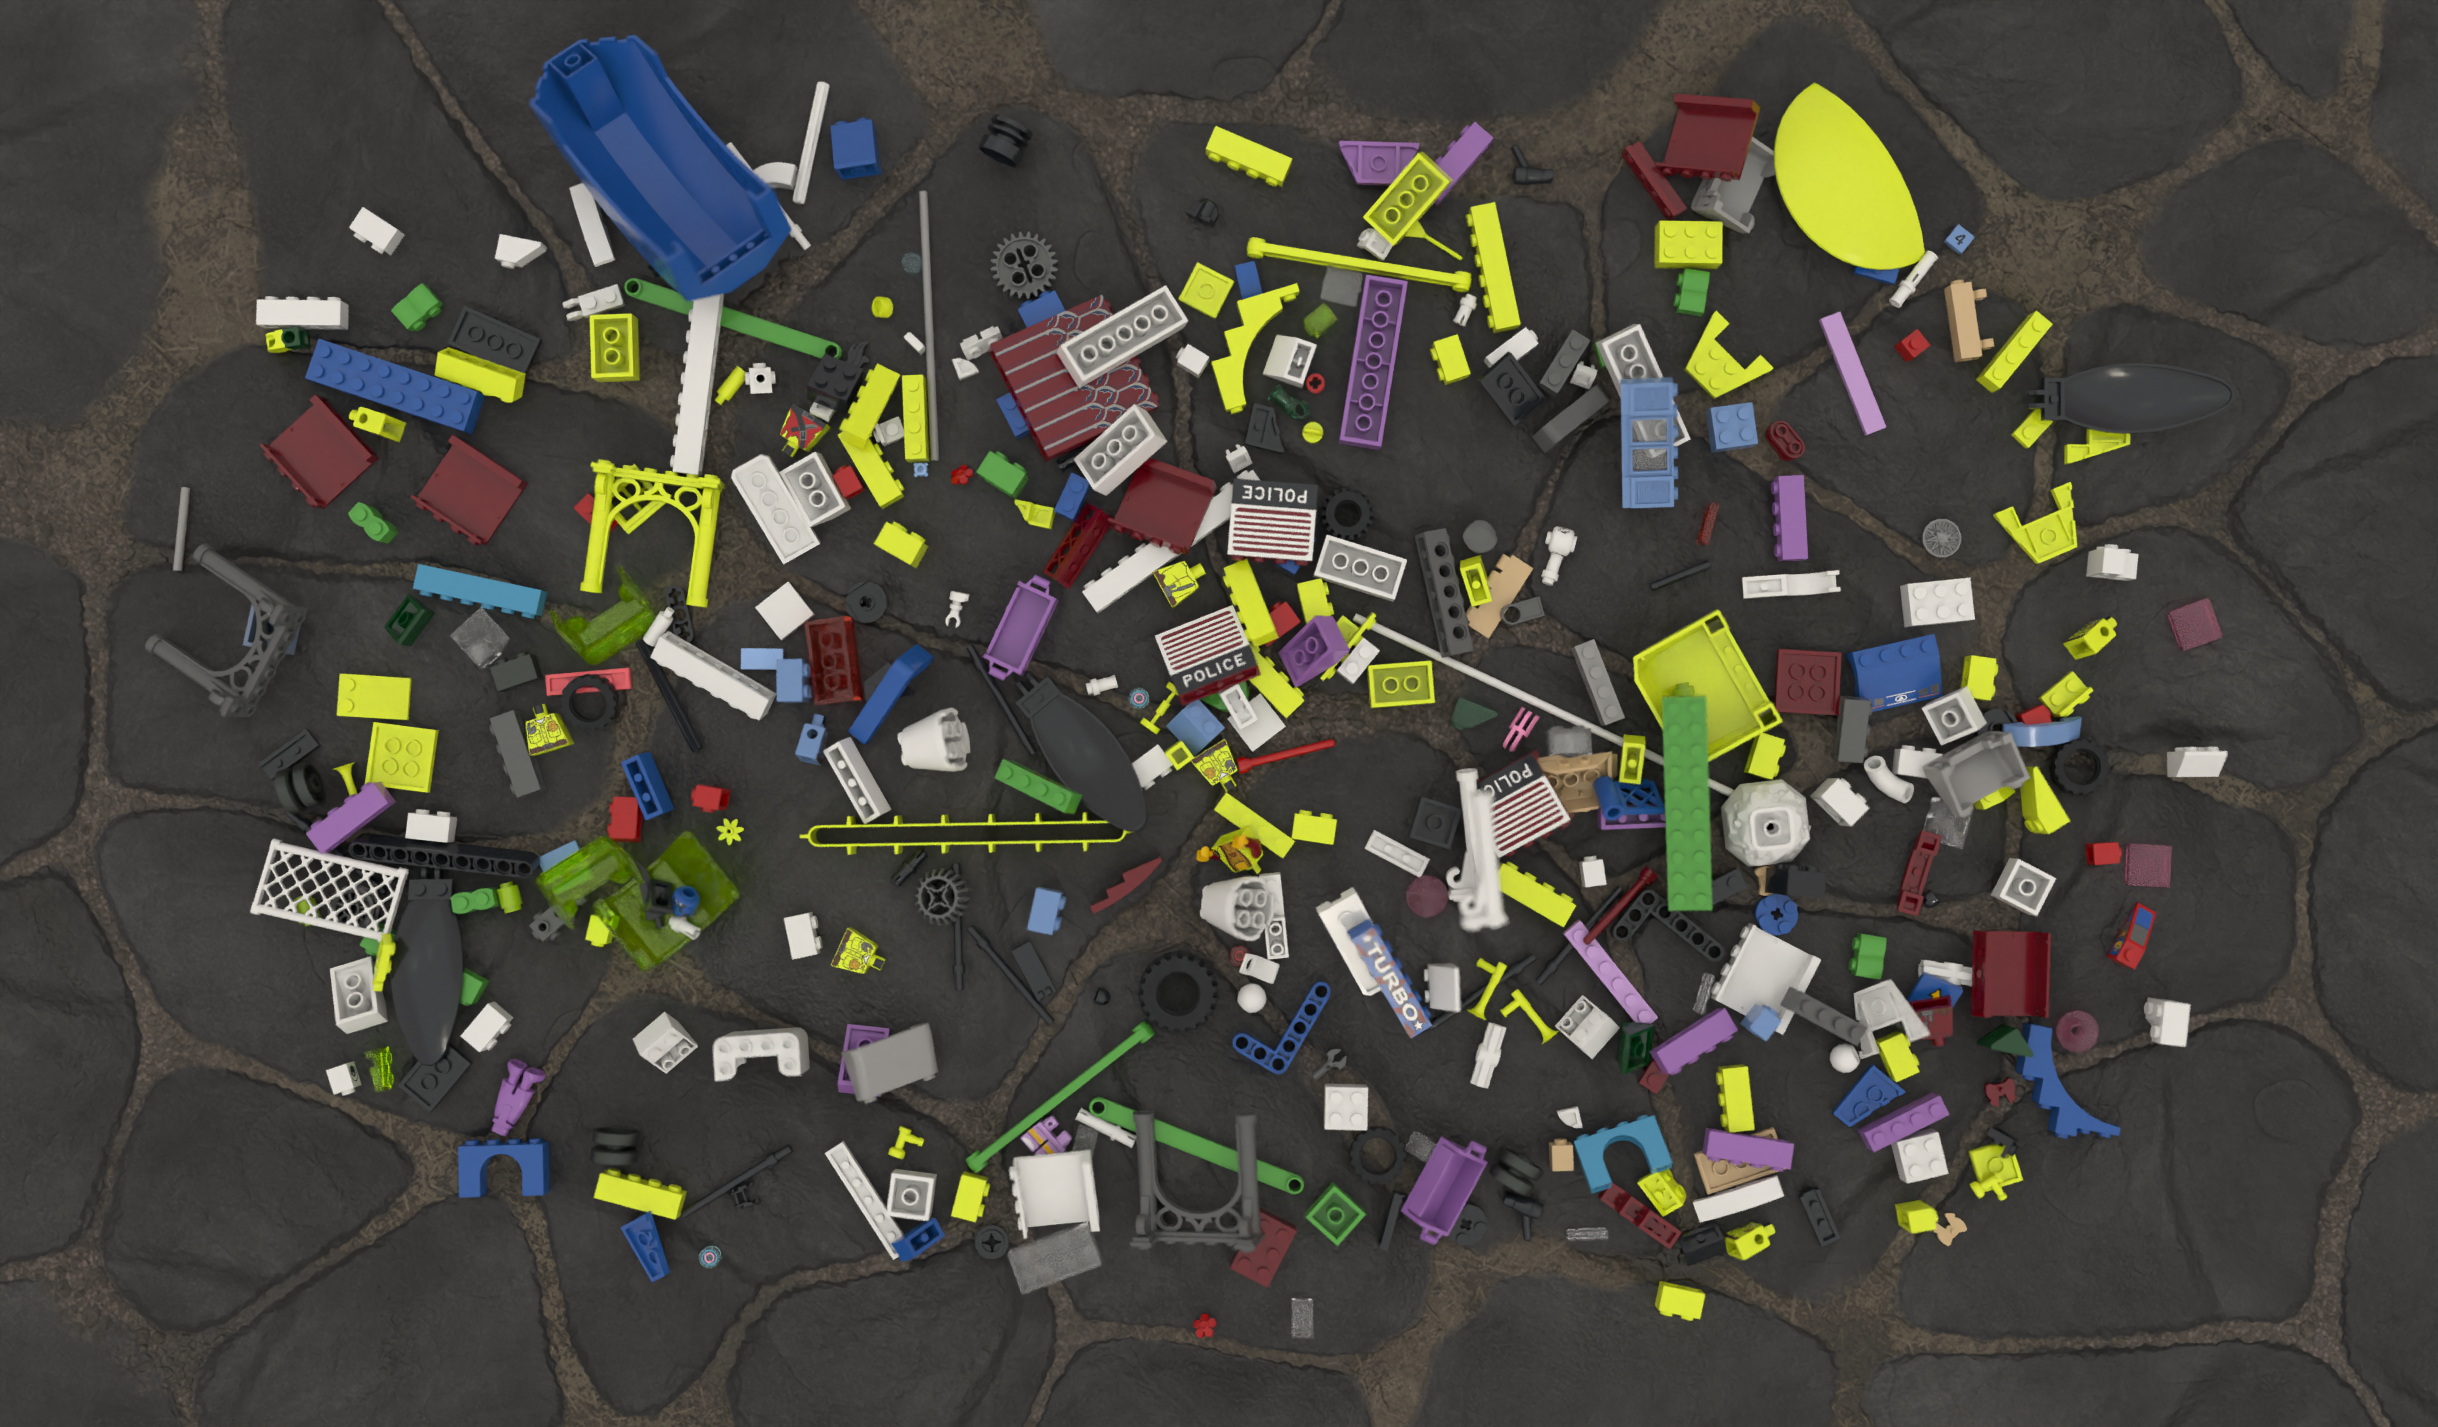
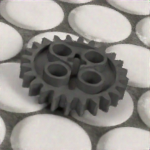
M1019 232V238H1015L1011 234V241L1003 238L1005 245L997 244L1000 252L993 251L997 259H991V263L996 265L991 268V272L997 273L993 276V279L1000 280L997 283V287L1004 286V294L1011 291V298L1018 294L1019 300H1022L1023 295H1026L1027 299L1030 300L1031 294L1038 298L1039 291L1045 292V286L1052 288L1049 281H1056V277L1052 273H1058V269L1053 267L1058 265V260L1053 259L1057 256L1056 252H1050L1052 245L1045 246V238L1039 241L1038 234L1031 238L1030 232L1027 233L1026 237H1023L1022 232ZM1030 248L1036 250L1035 255L1032 257L1025 255L1026 250ZM1017 249L1021 250L1033 280L1032 283H1029L1017 254ZM1009 256L1017 258L1016 262L1012 265L1006 263V259ZM1036 268L1044 270L1040 276L1033 275V271ZM1018 275L1024 277V281L1021 284L1013 282L1014 278Z

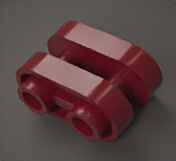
M1777 421L1766 429V441L1782 460L1793 461L1804 453V442L1787 422Z

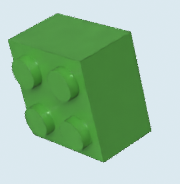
M989 451L976 473L980 478L1013 499H1017L1029 480L1026 475L1027 471L1015 462L1013 465L1008 463L1009 460L1002 453L996 451L994 454Z
M1334 1182L1326 1188L1305 1212L1306 1218L1337 1246L1366 1215L1365 1210Z

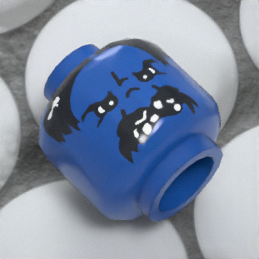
M690 886L677 888L672 895V912L679 917L692 916L700 903L698 892Z

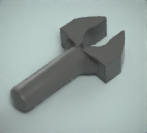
M1332 1048L1326 1052L1328 1060L1312 1073L1314 1080L1317 1081L1332 1067L1342 1069L1345 1066L1346 1055L1341 1060L1333 1062L1335 1054L1341 1051L1340 1048Z

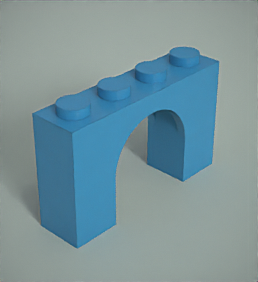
M1643 1115L1638 1117L1637 1121L1631 1123L1624 1121L1617 1124L1616 1128L1610 1130L1602 1128L1596 1131L1597 1134L1591 1136L1584 1134L1576 1138L1573 1147L1591 1194L1611 1188L1612 1182L1603 1160V1154L1606 1148L1616 1141H1629L1636 1144L1644 1154L1651 1175L1672 1168L1671 1157L1654 1115L1650 1117Z

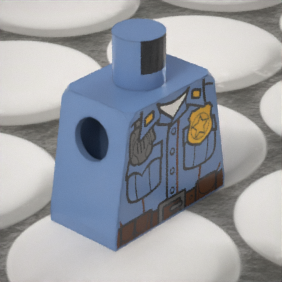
M814 714L812 724H804L795 753L800 761L821 766L824 756L823 751L826 748L829 735L827 729L824 728L825 716Z

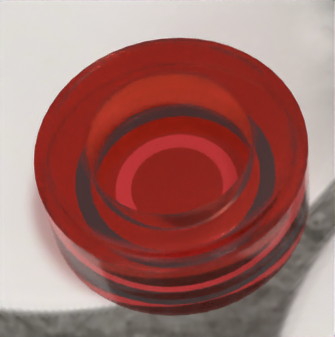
M1242 945L1233 947L1229 954L1231 963L1241 967L1245 954H1250L1249 950Z

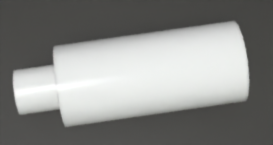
M667 607L665 611H660L643 637V640L648 645L655 647L659 637L670 626L674 613L672 608Z

